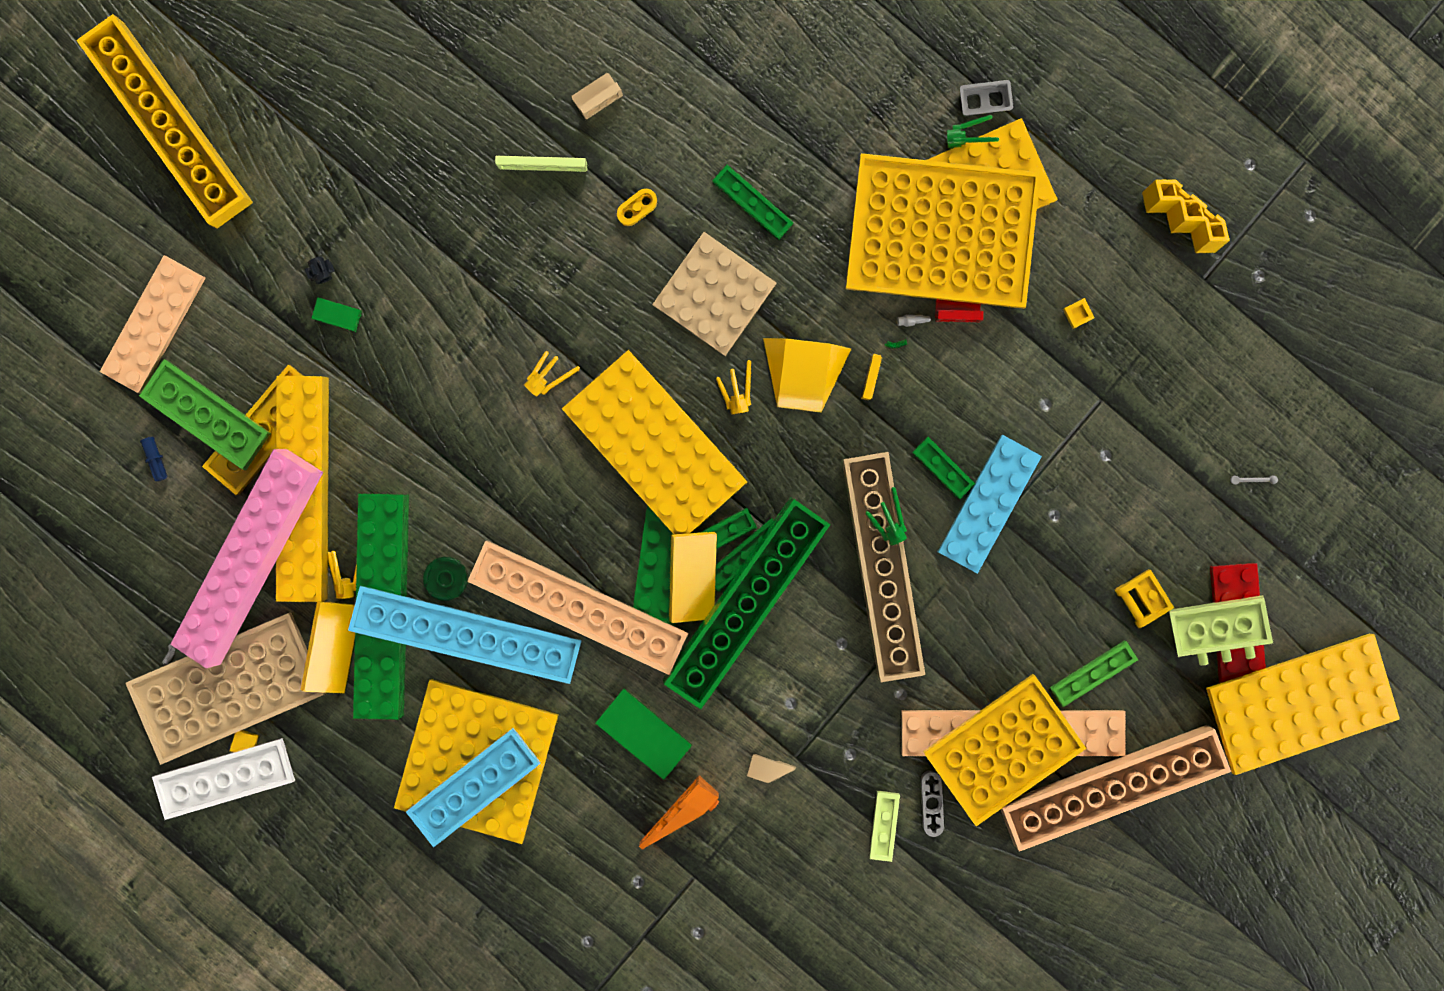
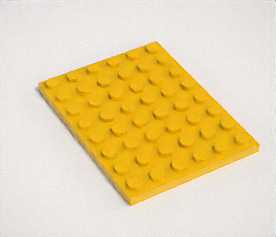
M861 153L846 289L1026 308L1041 173Z

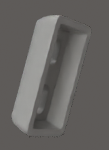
M1009 80L962 85L960 87L962 113L964 116L1010 111L1013 109L1011 83ZM1000 92L1003 104L1001 106H991L990 93ZM979 95L981 107L969 109L967 96Z

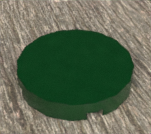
M443 556L434 559L427 565L423 573L424 586L428 593L438 600L449 601L457 598L465 591L468 585L466 567L460 560L453 557Z

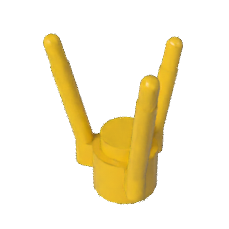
M545 351L532 373L527 377L528 381L524 386L536 397L540 393L545 395L550 389L579 371L580 367H575L545 386L547 381L543 377L558 360V357L555 356L539 374L538 371L549 354L548 351Z
M750 360L747 361L745 398L743 394L739 395L734 369H730L734 396L730 397L731 401L720 377L716 378L726 402L727 410H731V415L749 411L748 406L751 405Z
M328 552V562L334 582L336 598L354 597V591H356V569L353 583H351L349 578L341 579L336 552Z

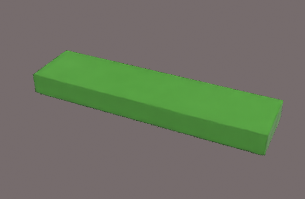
M1124 640L1051 686L1050 690L1061 707H1065L1135 663L1138 659L1127 641Z

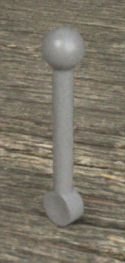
M1274 475L1269 478H1239L1238 476H1232L1230 482L1234 485L1239 482H1270L1271 484H1276L1278 478Z

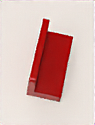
M936 299L935 322L980 323L983 321L984 311H981V304Z

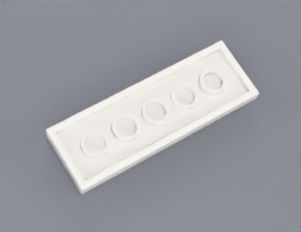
M283 738L152 777L165 820L295 781Z

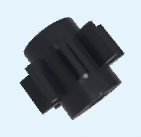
M321 256L307 262L309 268L304 270L310 281L315 280L316 284H322L332 279L330 273L335 272L329 259L324 260Z

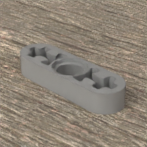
M928 770L922 774L920 779L922 825L927 835L937 837L944 830L942 779L937 772ZM929 776H933L937 780V782L933 783L934 792H930L929 784L925 783L926 780H929ZM934 797L938 800V806L935 809L926 807V801L929 798ZM927 813L934 815L936 824H939V826L935 827L934 831L927 827V825L931 824V816H926Z

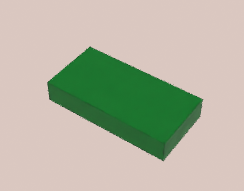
M318 297L311 319L356 332L362 310Z

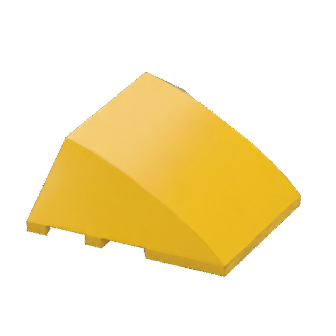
M763 338L777 407L822 412L851 348L794 339Z

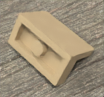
M606 73L572 95V99L584 118L588 119L622 97L623 94L617 82L615 83L610 74Z

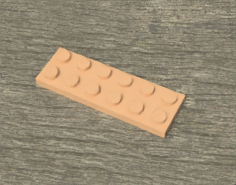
M164 255L100 372L141 394L201 288L205 277Z

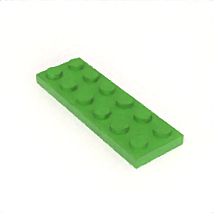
M165 359L139 395L242 470L248 469L271 435L269 431Z

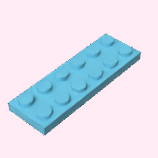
M1001 435L937 552L978 574L1042 456Z
M512 728L408 809L406 813L430 844L435 847L540 765L541 762L516 730Z

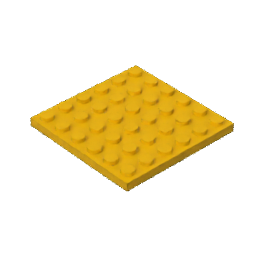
M430 679L394 808L406 812L514 728L541 762L540 765L460 827L522 844L559 714Z

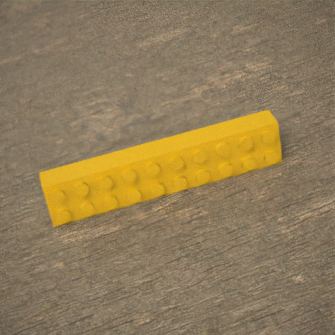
M112 14L76 40L209 225L218 229L253 203L123 21Z
M277 376L276 449H288L323 472L276 560V601L322 602L328 599V377Z

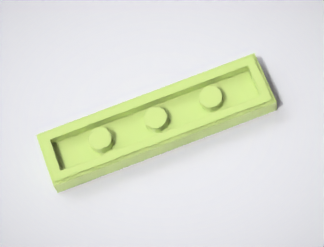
M495 156V164L499 169L587 171V161L585 158Z

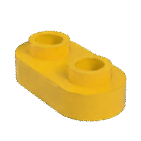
M650 189L638 191L619 206L617 210L619 221L625 226L636 224L656 208V194ZM644 198L651 200L648 205L642 203ZM628 211L633 213V216L629 219L625 218V213Z

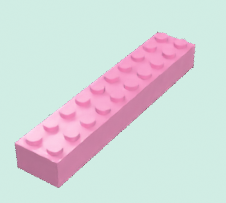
M273 449L170 645L205 668L222 663L323 474L321 470L288 449Z

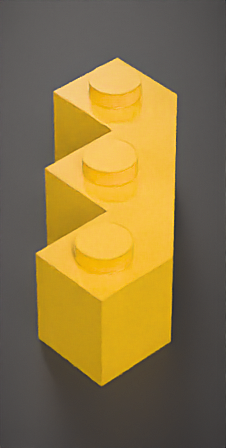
M1155 180L1142 192L1146 213H1167L1171 233H1191L1195 253H1215L1230 241L1225 220L1218 214L1214 216L1206 209L1207 205L1194 194L1191 196L1181 189L1183 185L1177 180Z

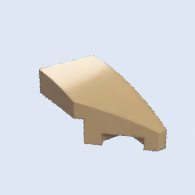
M754 754L747 776L770 783L794 771L796 767Z

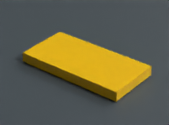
M715 532L671 535L669 621L671 623L705 620L714 607L717 534Z
M317 601L300 690L304 692L345 693L355 640V632L348 631L354 604Z

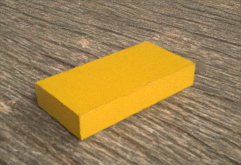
M873 354L871 356L861 399L868 401L872 399L882 359L881 355Z

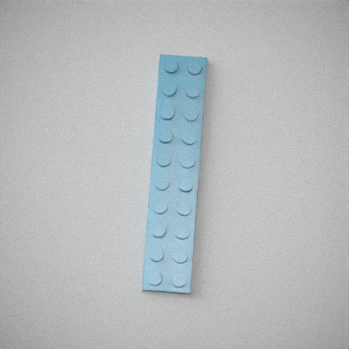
M364 586L359 588L348 631L568 684L571 682L581 644L580 639Z

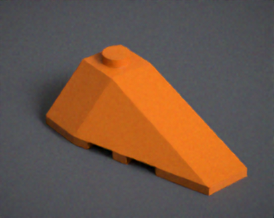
M698 776L643 837L639 847L644 849L702 816L707 810L711 812L719 803L717 800L719 793L701 776Z

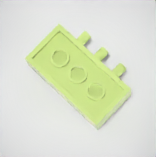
M1263 595L1170 610L1178 657L1197 654L1199 665L1201 666L1209 664L1207 653L1221 651L1222 661L1230 662L1232 661L1230 649L1244 648L1246 658L1252 659L1256 657L1254 646L1273 643Z

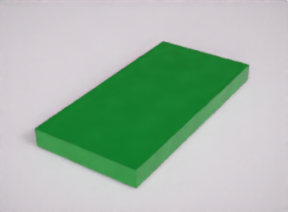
M625 688L595 723L663 780L692 746L687 739Z

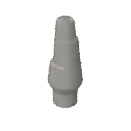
M906 314L902 317H897V325L909 327L919 323L930 322L931 318L930 316Z

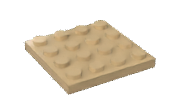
M703 232L657 297L653 306L726 356L777 283L710 235Z

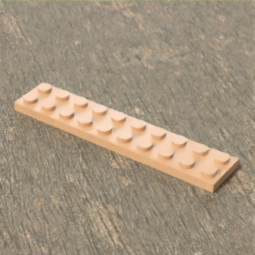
M485 541L467 581L670 675L689 634L489 541Z
M901 710V755L926 756L923 753L924 750L981 710ZM1060 710L1087 748L1077 756H1125L1124 710Z

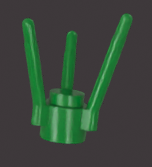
M992 115L960 125H953V130H947L948 148L961 147V145H966V143L998 142V137L966 138L965 131H961V129L991 120Z
M892 487L891 490L899 525L897 522H893L884 502H881V507L889 523V526L885 528L887 532L884 531L869 511L865 513L880 532L883 540H888L891 546L907 539L905 535L907 529L904 525L895 487Z

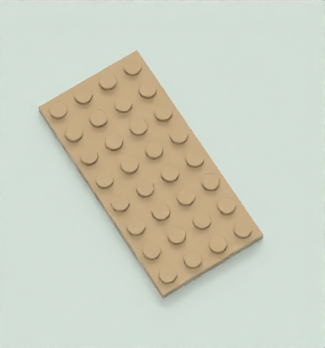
M291 612L236 635L220 665L205 668L187 656L126 682V686L160 765L326 694V692H304L300 690L308 650Z

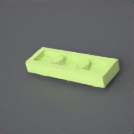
M877 791L869 852L870 859L892 862L900 799L899 793Z

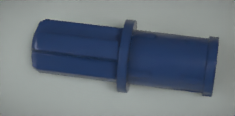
M148 437L140 440L147 458L145 463L149 464L154 480L156 482L165 480L168 476L162 462L163 455H160L155 438Z

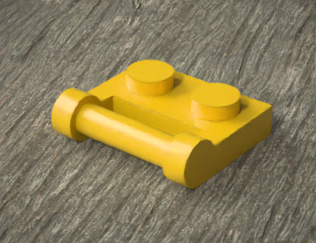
M1149 569L1115 589L1117 595L1122 597L1135 618V624L1138 628L1146 626L1174 608L1153 572ZM1133 588L1135 589L1149 614L1143 616L1128 591Z

